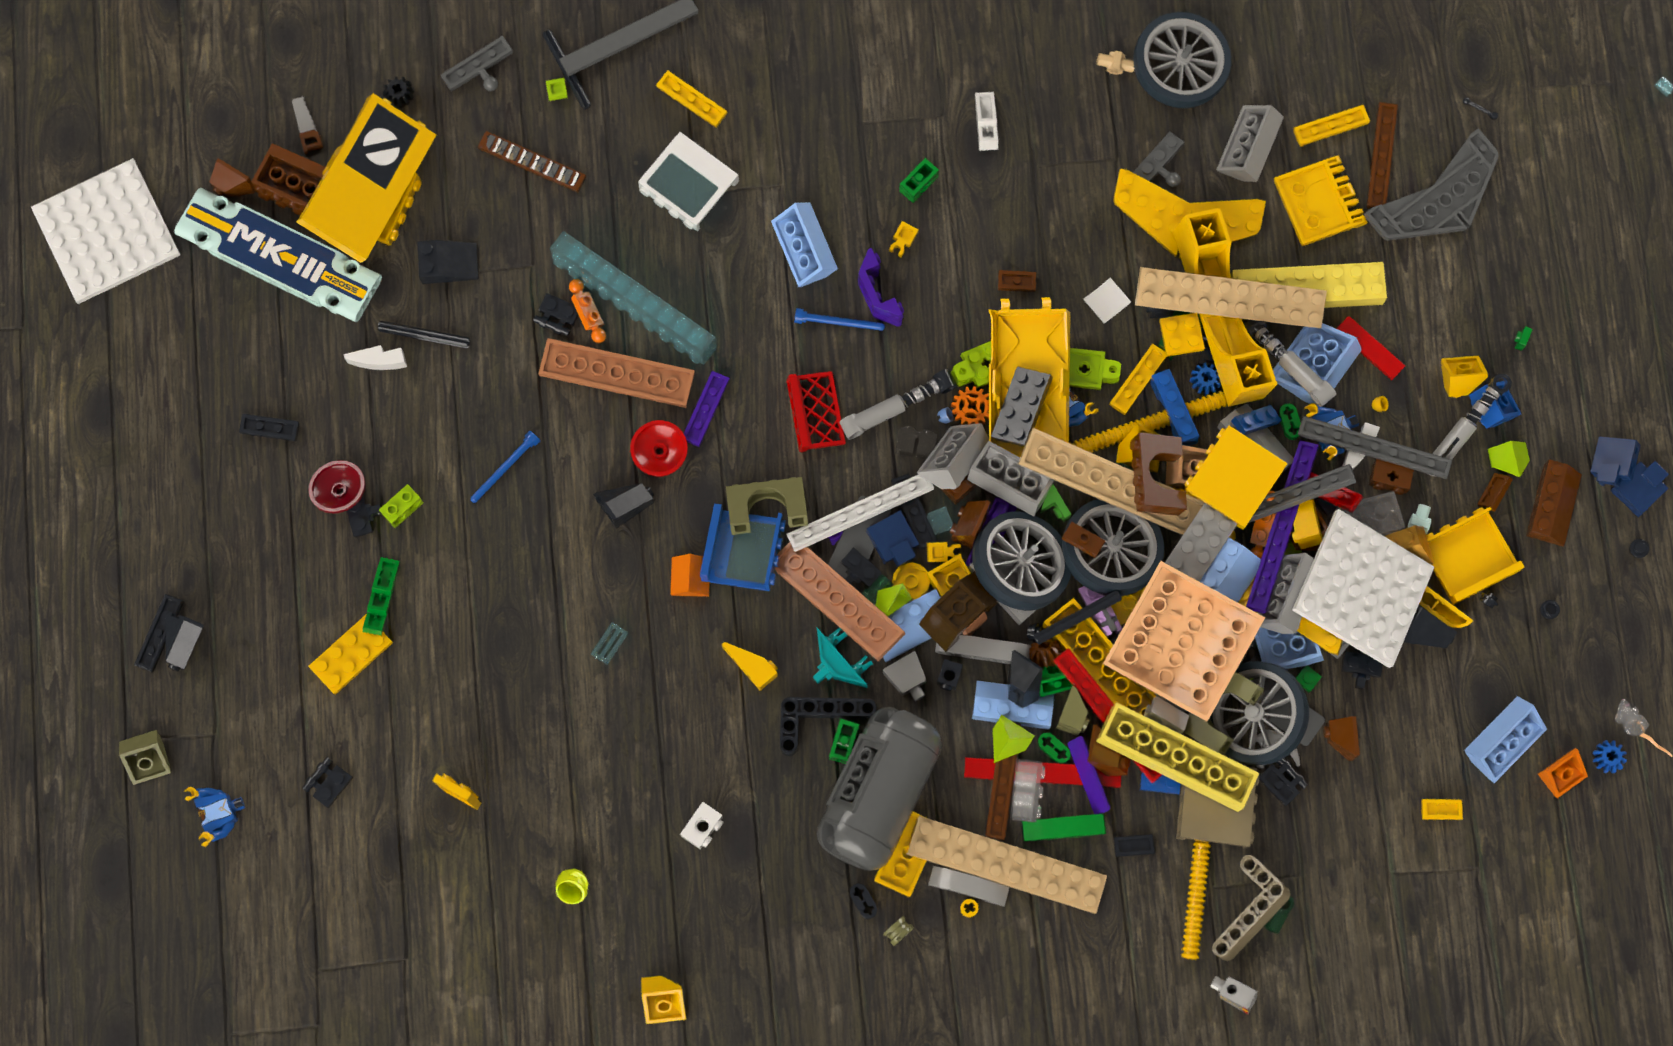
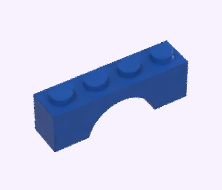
M1170 369L1152 375L1150 384L1157 400L1163 404L1167 412L1173 436L1181 437L1182 445L1184 446L1196 444L1199 434Z

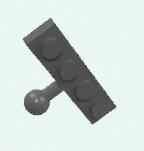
M501 36L440 76L452 92L480 74L484 80V88L488 91H494L498 87V81L495 77L489 76L486 70L511 55L513 51L504 37Z
M1169 132L1133 173L1150 182L1160 174L1166 178V182L1170 187H1177L1181 182L1180 175L1175 172L1170 173L1164 167L1184 146V141L1172 132Z

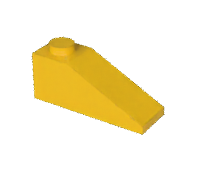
M1314 499L1299 504L1293 523L1295 531L1292 532L1294 543H1298L1301 549L1320 545L1323 540Z
M726 642L722 644V648L760 691L778 676L776 672L778 668L771 660L768 662L761 656Z

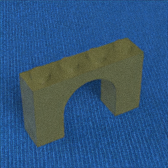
M802 477L726 486L732 535L751 533L749 511L756 502L763 499H775L785 506L789 528L808 526Z
M1235 671L1223 694H1235L1244 701L1255 705L1264 688ZM1189 713L1184 733L1206 747L1225 755L1234 739L1218 730L1212 724L1210 718L1208 721H1205Z

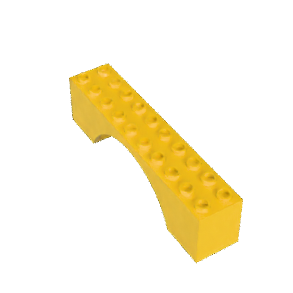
M1216 208L1185 215L1173 231L1185 272L1231 278V240L1221 209ZM1199 313L1228 407L1264 399L1277 385L1266 349L1255 343L1246 330L1241 318Z

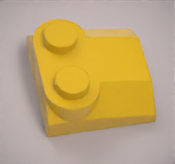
M961 554L929 571L927 576L933 588L942 597L960 579L971 572L963 561Z

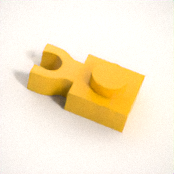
M902 221L893 236L896 242L890 246L889 252L892 253L895 248H899L898 256L902 257L904 247L910 248L918 234V229Z
M927 542V562H947L948 556L952 558L957 556L953 553V550L961 548V544H952L947 547V542Z

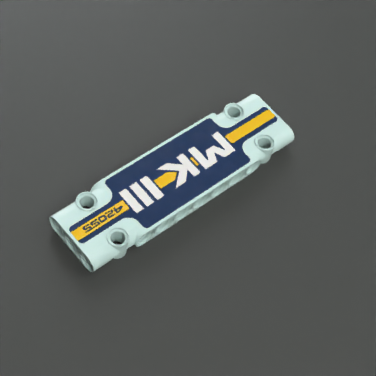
M199 188L175 228L176 235L197 244L201 249L208 250L209 253L307 302L318 307L328 308L332 313H338L354 322L360 320L382 279V275L359 265L355 260H349L341 252L236 202L234 204L228 201L227 198L217 196L203 188ZM220 205H226L224 209H218ZM203 236H208L205 241H200ZM357 268L355 273H349L350 269ZM333 300H339L337 305L331 306Z

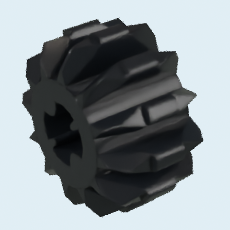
M395 76L394 81L388 79L389 84H384L383 88L385 91L382 94L391 102L392 106L395 107L398 104L399 108L402 109L403 103L409 106L408 100H413L412 94L415 91L411 87L412 83L406 81L405 77L399 80Z

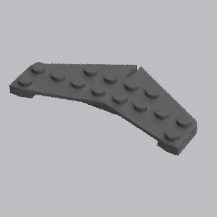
M1478 128L1468 137L1432 187L1384 205L1375 206L1368 210L1364 216L1384 240L1388 241L1465 231L1467 227L1471 226L1497 162L1498 151Z

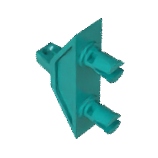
M817 628L821 664L817 667L819 671L813 676V679L819 684L825 678L828 681L833 678L867 688V684L861 678V674L872 666L873 662L869 661L864 664L868 659V656L865 655L854 666H850L835 647L848 635L845 632L839 635L842 629L838 628L827 637Z

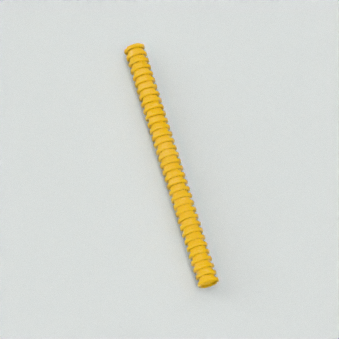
M1218 391V394L1213 393L1212 396L1209 394L1206 398L1203 396L1201 399L1197 398L1195 402L1194 400L1190 401V403L1186 402L1185 405L1191 418H1193V416L1197 417L1199 414L1203 415L1204 412L1209 413L1210 410L1215 411V408L1226 407L1227 401L1224 391ZM1163 410L1162 413L1157 412V415L1151 414V417L1148 415L1145 419L1142 417L1140 420L1136 419L1135 422L1130 421L1129 424L1125 423L1124 426L1119 425L1118 428L1113 427L1112 430L1107 429V432L1101 431V434L1096 433L1095 436L1090 435V438L1087 436L1084 440L1081 438L1078 442L1075 440L1073 443L1069 442V444L1092 453L1093 450L1098 451V448L1104 449V446L1109 447L1110 444L1121 443V440L1136 425H1141L1154 431V429L1159 430L1160 427L1165 428V425L1171 426L1166 410Z
M1195 840V843H1193L1195 849H1192L1194 855H1192L1193 861H1191L1193 867L1190 868L1192 871L1190 873L1191 879L1189 880L1191 885L1188 887L1190 889L1188 895L1190 896L1187 898L1189 904L1186 905L1188 907V910H1186L1188 915L1185 917L1187 922L1184 924L1186 926V929H1184L1186 934L1183 935L1185 941L1182 943L1184 944L1182 950L1184 952L1181 954L1183 958L1193 960L1199 959L1197 953L1200 952L1198 946H1200L1199 940H1201L1199 934H1202L1200 928H1202L1201 922L1203 921L1201 916L1204 915V912H1202V909H1204L1203 903H1205L1203 897L1206 896L1204 893L1206 891L1205 885L1207 884L1205 879L1208 877L1206 875L1208 869L1206 868L1209 866L1207 860L1210 858L1208 857V854H1210L1208 849L1211 847L1209 842Z

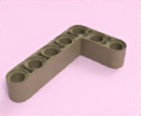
M1252 855L1243 857L1240 866L1263 891L1214 942L1212 947L1214 954L1224 961L1232 960L1290 898V890ZM1255 863L1254 868L1249 870L1250 864ZM1268 875L1267 881L1262 883V879ZM1282 888L1281 893L1276 896V891ZM1268 903V907L1262 910V906ZM1254 917V922L1249 925V920ZM1241 932L1240 937L1235 939L1236 933ZM1227 946V951L1221 954L1223 947Z

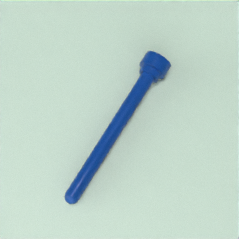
M796 308L794 323L798 324L811 321L880 331L885 329L883 323L808 314L804 309Z
M529 431L525 435L524 442L471 496L470 499L473 503H476L529 447L532 448L540 442V439L534 433Z

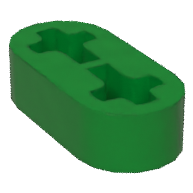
M1284 404L1278 413L1281 418L1280 422L1284 435L1290 440L1298 439L1299 436L1297 434L1301 422L1297 409L1292 404ZM1285 409H1287L1288 411H1292L1290 415V420L1287 414H1283L1285 412ZM1291 423H1292L1293 429H1297V430H1298V431H1296L1295 435H1293L1292 432H1289V430H1290V428H1291V425H1290Z
M1050 733L1040 735L1038 747L1058 764H1064L1069 760L1070 750L1054 735ZM1042 738H1050V744L1054 747L1051 748L1049 745L1043 746ZM1055 748L1059 752H1062L1064 750L1066 752V759H1058V753L1055 751Z

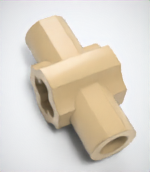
M1114 51L1110 52L1109 55L1098 54L1096 65L1107 67L1106 71L1110 74H1122L1123 71L1133 73V60L1125 59V54L1122 52Z

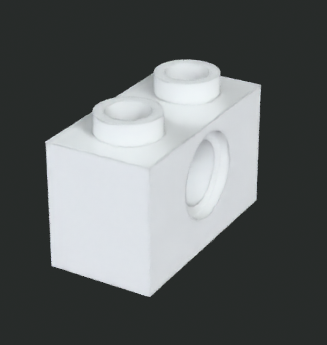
M702 802L680 835L700 850L703 846L706 848L712 840L710 835L714 830L718 831L722 826L723 816ZM701 822H706L709 828L707 831L701 832L698 830V825Z

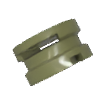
M902 916L883 935L889 937L891 944L895 946L914 927L905 922V917Z

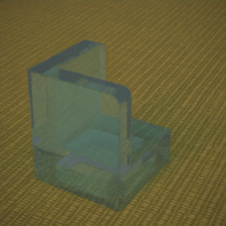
M946 506L929 512L927 515L935 535L950 530L953 526Z

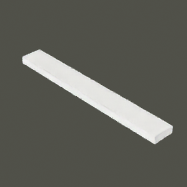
M916 475L809 523L808 526H803L789 532L787 537L794 551H799L932 491L934 486L929 481Z

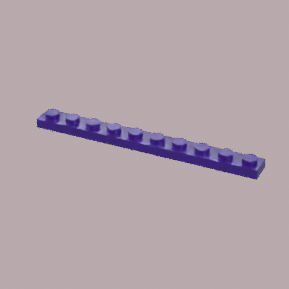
M1299 441L1284 488L1309 479L1319 449L1318 444ZM1299 504L1279 511L1275 515L1246 605L1252 611L1266 614L1294 527L1293 523Z

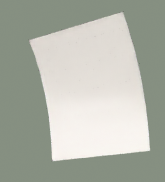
M1111 278L1084 298V301L1103 323H1106L1131 303Z

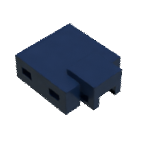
M1599 436L1591 473L1594 477H1597L1596 481L1601 486L1609 484L1620 488L1621 480H1633L1641 446L1637 440Z
M1640 461L1635 467L1633 480H1621L1620 488L1614 486L1610 491L1639 517L1668 489L1662 481L1669 474L1656 461L1649 467H1646Z
M901 511L866 529L867 535L884 564L894 560L896 566L899 567L916 557L912 549L917 547L919 543Z

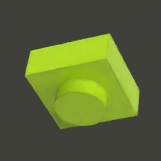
M564 78L546 81L549 101L568 98Z

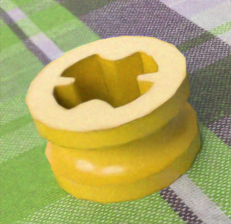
M972 899L964 900L960 911L965 917H973L978 912V904ZM972 903L975 911L966 913L964 905Z

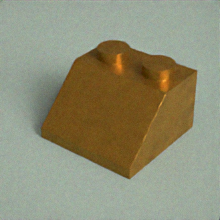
M1412 526L1384 536L1429 564H1434L1424 527Z

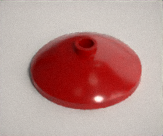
M656 420L644 424L635 432L631 440L630 452L633 462L642 472L651 476L662 477L674 473L683 465L687 457L688 445L686 437L679 427L668 421ZM658 449L663 450V453L660 455L656 452Z

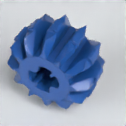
M1204 363L1203 367L1197 365L1196 370H1192L1191 375L1193 377L1189 381L1194 383L1192 389L1199 388L1198 394L1204 391L1207 396L1209 391L1215 393L1216 388H1220L1221 383L1219 382L1217 369L1213 370L1214 364L1208 368L1207 363ZM1204 377H1208L1207 382L1203 381Z
M1605 740L1603 745H1596L1597 750H1594L1592 754L1597 756V758L1593 759V762H1599L1597 769L1603 767L1604 773H1608L1610 770L1612 774L1616 773L1617 769H1623L1621 763L1627 762L1622 757L1627 752L1620 751L1623 745L1620 744L1616 747V741L1614 740L1611 743ZM1608 753L1611 754L1610 757H1613L1612 760H1608L1609 757L1606 756Z

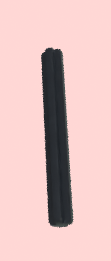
M551 30L543 32V38L583 110L590 108L591 102L577 76L573 74L568 77L560 63V58L564 57L565 54Z
M379 321L378 323L379 332L462 348H468L470 345V338L385 321Z
M1115 590L1033 635L1035 642L1040 645L1122 600L1120 593Z

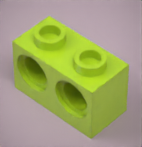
M407 484L383 505L379 511L396 528L419 508L423 501Z

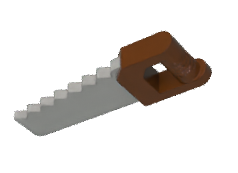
M304 97L293 99L292 103L304 154L307 155L308 152L322 149L323 145L320 134L315 129L313 120H311L312 117L309 115L310 112L307 110L306 102L303 101ZM312 139L317 140L316 143L306 145L305 142Z

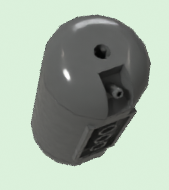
M883 707L873 713L863 733L859 735L826 804L828 806L818 824L817 839L824 850L852 866L868 871L880 869L888 863L941 753L942 739L932 724L905 710L899 711L893 707Z

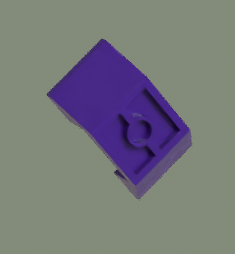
M870 248L858 273V286L873 318L899 327L902 325V319L904 318V309L900 302L897 303L895 298L883 302L878 291L875 292L873 278L879 276V269H881L879 263H881L878 253H874L872 248Z

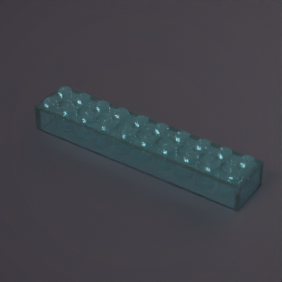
M563 231L550 247L551 257L554 260L553 263L557 267L567 269L569 275L574 279L579 278L584 281L583 284L587 288L597 290L599 296L604 300L609 299L614 302L613 305L617 309L627 311L629 317L634 321L640 320L644 323L643 326L647 330L660 334L659 337L666 343L670 341L674 344V348L677 351L690 355L689 358L696 364L700 362L705 365L717 349L716 337L566 232Z

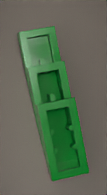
M380 558L362 632L382 636L400 561Z
M1104 814L1022 822L1024 841L1026 842L1106 834Z

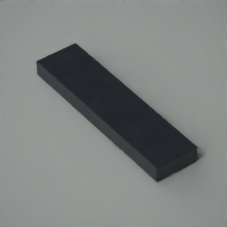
M908 473L891 480V483L894 486L911 477ZM919 496L901 504L909 526L919 543V550L926 549L927 542H938Z
M167 594L164 595L134 663L135 666L154 672L166 644V613L170 611L178 617L184 603L183 600Z

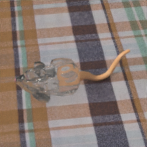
M1622 699L1618 707V713L1615 716V721L1618 724L1622 723L1628 735L1646 738L1658 749L1672 757L1669 751L1659 746L1649 735L1644 733L1649 724L1642 715H1638L1637 707L1631 708L1630 704L1625 699Z

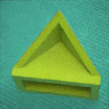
M1509 441L1488 449L1492 468H1497L1521 477L1530 461L1525 442Z
M903 583L877 592L876 607L886 616H889L911 601L912 597Z
M1001 715L993 728L994 763L1025 751L1035 736Z

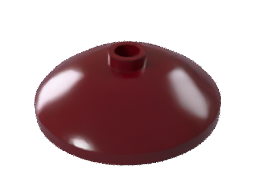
M343 460L332 461L320 467L312 476L308 489L309 497L319 510L326 513H341L351 509L360 501L365 491L366 482L362 471L355 464Z

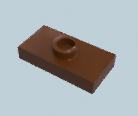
M1494 473L1477 503L1479 508L1483 507V509L1490 507V511L1495 512L1513 479L1507 475Z
M1074 522L1070 523L1062 537V540L1096 558L1105 543L1104 539Z

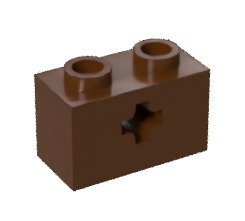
M1376 459L1373 463L1369 485L1373 486L1376 490L1387 489L1392 490L1394 494L1403 495L1410 490L1414 470Z

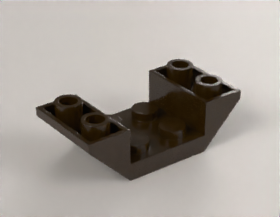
M974 571L960 579L932 605L919 625L947 652L960 639L959 635L985 610L989 612L999 601L985 590Z

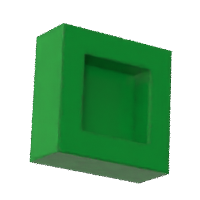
M1525 326L1522 331L1517 332L1514 339L1517 342L1515 349L1520 351L1524 349L1532 332L1531 328Z
M1306 665L1296 677V680L1303 689L1310 693L1322 676Z

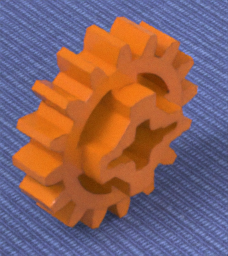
M976 386L972 390L966 387L965 392L959 390V396H954L956 402H952L951 407L955 408L952 410V414H957L955 417L956 421L962 420L961 425L965 423L978 424L979 422L984 425L986 422L984 418L989 419V413H987L989 412V400H987L989 394L983 395L982 388L978 392L976 391ZM962 401L964 407L960 411L959 404ZM982 404H984V407H985V410H984L983 414H982V411L980 410V407L982 406ZM969 405H975V410L973 408L968 409Z

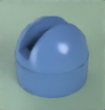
M949 407L943 408L938 412L937 416H940L941 419L939 421L945 424L953 421V414Z

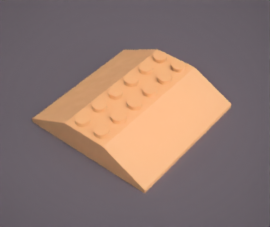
M1160 561L1103 664L1173 704L1208 721L1265 617Z

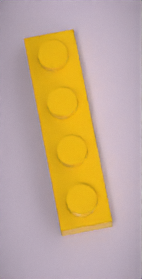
M668 70L657 83L659 89L716 128L727 115L725 109Z
M1364 105L1294 127L1293 131L1299 146H1303L1367 125L1370 119Z
M1152 343L1109 405L1123 415H1126L1151 380V376L1156 373L1166 359V352Z

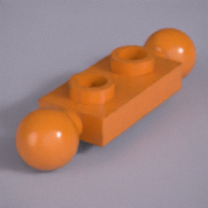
M573 279L569 283V290L574 293L571 297L585 330L592 329V340L596 343H602L606 339V332L601 329L604 325L590 292H583V282L579 279Z
M1275 497L1268 498L1266 501H1272ZM1276 513L1255 520L1250 543L1256 544V546L1251 549V552L1260 559L1262 558L1263 546H1266Z

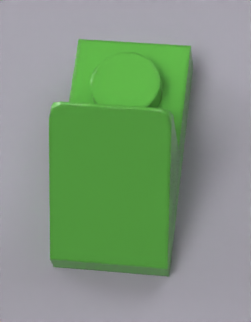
M1052 484L1040 513L1054 506L1053 511L1058 519L1061 518L1065 522L1070 519L1071 513L1054 484Z

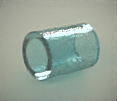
M1664 76L1654 85L1666 97L1673 91V84Z

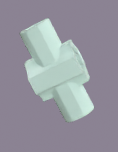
M1419 504L1416 514L1413 513L1411 515L1408 528L1422 526L1427 535L1431 525V519L1428 518L1431 507Z

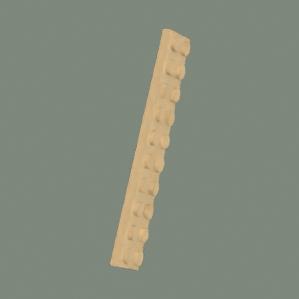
M1140 267L1135 305L1321 328L1327 291Z
M1032 428L1018 462V465L1181 535H1184L1205 503L1186 494L1187 510L1179 516L1138 512L1134 503V471L1035 428ZM1155 481L1159 486L1163 488L1173 489L1169 486H1166L1160 482Z
M921 816L918 817L907 852L908 855L1093 914L1097 913L1107 875Z

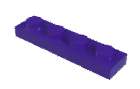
M714 371L711 372L685 429L684 435L687 443L700 447L730 380L728 377Z

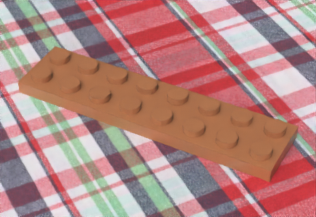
M548 338L538 374L542 377L686 408L695 370Z
M789 542L777 554L779 556L778 567H774V570L877 661L905 635L904 630L808 547L795 552Z

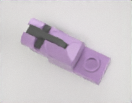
M1085 586L1078 589L1086 606L1104 597L1102 594L1091 591ZM1111 606L1092 616L1095 624L1098 625L1107 638L1111 637L1113 631L1115 634H1118L1123 629Z

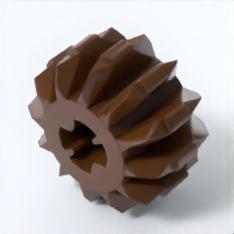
M1053 638L1040 645L1032 643L1029 649L1031 661L1040 667L1046 668L1048 666H1055L1053 660L1062 653L1060 644L1057 640H1053Z

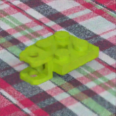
M991 341L961 353L960 356L963 361L957 363L951 371L958 385L957 387L964 386L972 381L977 388L989 384V368L986 365L982 366V363L984 362L983 360L991 362Z
M1070 348L1069 387L1101 390L1102 383L1115 384L1119 382L1120 362L1105 359V352ZM1083 365H1087L1086 367L1090 370L1086 371V373H1082V371L1079 370V368H1082Z

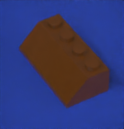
M1551 459L1544 464L1526 536L1564 547L1582 476L1581 473L1568 464Z

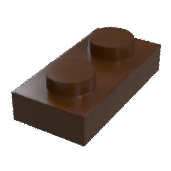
M999 270L998 290L1035 292L1036 272Z

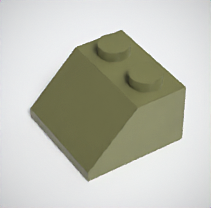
M1072 686L1056 728L1079 736L1080 732L1084 733L1089 719L1086 718L1088 712L1077 688Z
M157 730L119 742V756L133 785L171 773L165 747Z

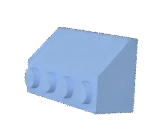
M794 203L771 221L798 287L826 278L838 269L811 203Z
M1228 538L1200 582L1238 603L1256 576L1261 559L1243 545Z
M936 589L902 606L887 616L905 631V635L883 656L885 662L931 639L919 623L931 606L941 598Z
M977 681L972 719L997 722L1000 716L1003 715L1014 723L1021 724V726L1049 730L1052 720L1054 694L1043 697L1039 695L1037 701L1021 708L1008 699L1007 684Z
M1517 696L1464 751L1471 762L1489 780L1495 783L1547 728L1534 705Z

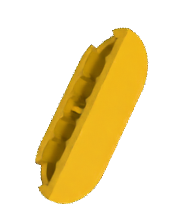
M1426 586L1419 605L1452 628H1462L1473 622L1470 617Z

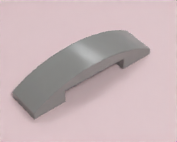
M933 866L928 884L1003 907L1005 906L1010 888L983 878L938 866Z

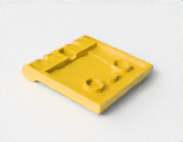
M1334 156L1280 175L1273 180L1301 246L1361 227L1368 223L1365 216L1362 215L1364 213L1362 209L1348 211V208L1359 203L1358 198L1344 202L1353 198L1356 194L1351 183L1341 185L1349 180L1347 175L1336 179L1333 176L1345 170L1344 166L1340 165L1342 161L1339 156Z

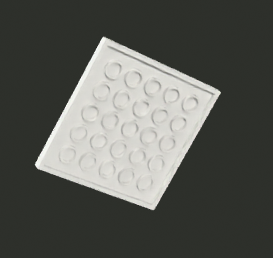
M134 159L126 161L31 207L77 304L180 256V252Z
M1338 509L1333 514L1292 610L1390 668L1393 667L1434 566Z

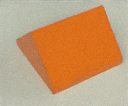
M686 554L672 557L671 596L709 597L710 582H703L700 577L703 556Z
M1576 748L1538 773L1556 798H1559L1588 777L1579 751Z

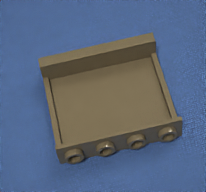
M1248 767L1257 772V768ZM1259 775L1244 809L1239 812L1181 784L1176 839H1193L1243 846V848L1250 847L1254 840V832L1251 831L1252 824L1254 825L1256 813H1253V809L1258 798L1257 793H1255V787L1259 783Z

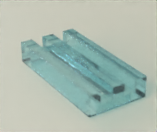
M612 622L592 651L591 656L608 665L628 635V632ZM616 629L601 654H597L612 630ZM621 632L622 635L620 636V638L618 639V641L616 642V644L614 645L606 659L603 658L609 650V648L611 647V645L613 644V642L615 641V639L617 638V636L619 635V633Z

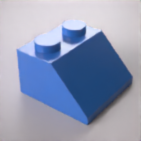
M1496 382V385L1501 389L1504 387L1505 382ZM1488 384L1469 395L1472 406L1483 397V393H1486ZM1509 390L1504 392L1502 396H1499L1497 400L1495 399L1492 406H1489L1485 416H1481L1480 422L1486 429L1496 427L1521 415Z

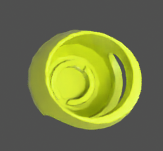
M567 869L559 874L555 885L556 893L560 900L568 904L581 902L587 896L588 880L585 874L577 869Z

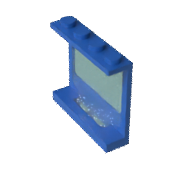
M714 503L700 571L701 581L770 591V587L774 585L776 574L773 573L774 567H778L779 563L777 551L782 548L783 539L780 536L786 527V520H783L782 513H778V518L749 514L751 533L732 535L729 511H724L722 504Z

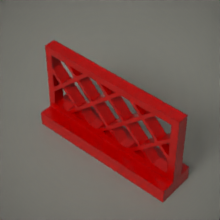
M832 371L805 375H788L786 383L799 452H806L808 449L845 445L844 432L839 423L841 416ZM828 377L829 385L826 389L817 383L820 378ZM800 380H808L813 385L807 391L801 387ZM814 386L823 391L819 399L809 393ZM825 393L833 400L830 407L821 401ZM807 396L816 402L811 409L804 405V399ZM817 404L827 409L822 417L813 411ZM828 412L836 416V421L833 425L824 419ZM810 414L819 419L815 427L807 421ZM821 422L830 427L826 435L816 429ZM833 429L839 434L840 440L833 441L827 436ZM813 432L823 438L820 443H811L810 436Z

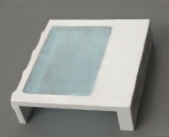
M679 132L638 181L639 191L643 195L652 197L659 207L663 208L664 206L674 218L677 219L679 217L682 219L686 227L689 229L694 228L698 231L700 229L699 223L731 185L735 187L739 182V176L687 136Z

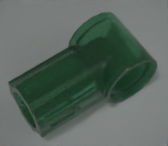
M881 574L861 594L876 606L877 592L892 587L894 584Z
M1291 896L1287 901L1288 908H1280L1263 926L1265 929L1277 935L1279 934L1290 910L1294 907V900Z

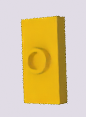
M1462 799L1421 800L1422 820L1463 819Z

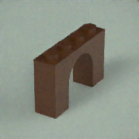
M1138 433L1130 442L1133 456L1131 465L1134 470L1133 485L1135 486L1134 503L1136 504V509L1138 512L1179 516L1187 510L1186 491L1166 489L1159 486L1151 477L1149 465L1152 460L1168 462L1178 460L1183 455L1181 437Z

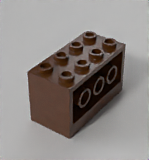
M272 143L251 182L261 199L265 201L270 199L277 206L283 209L288 207L292 209L293 213L301 216L324 176L322 173L325 166Z

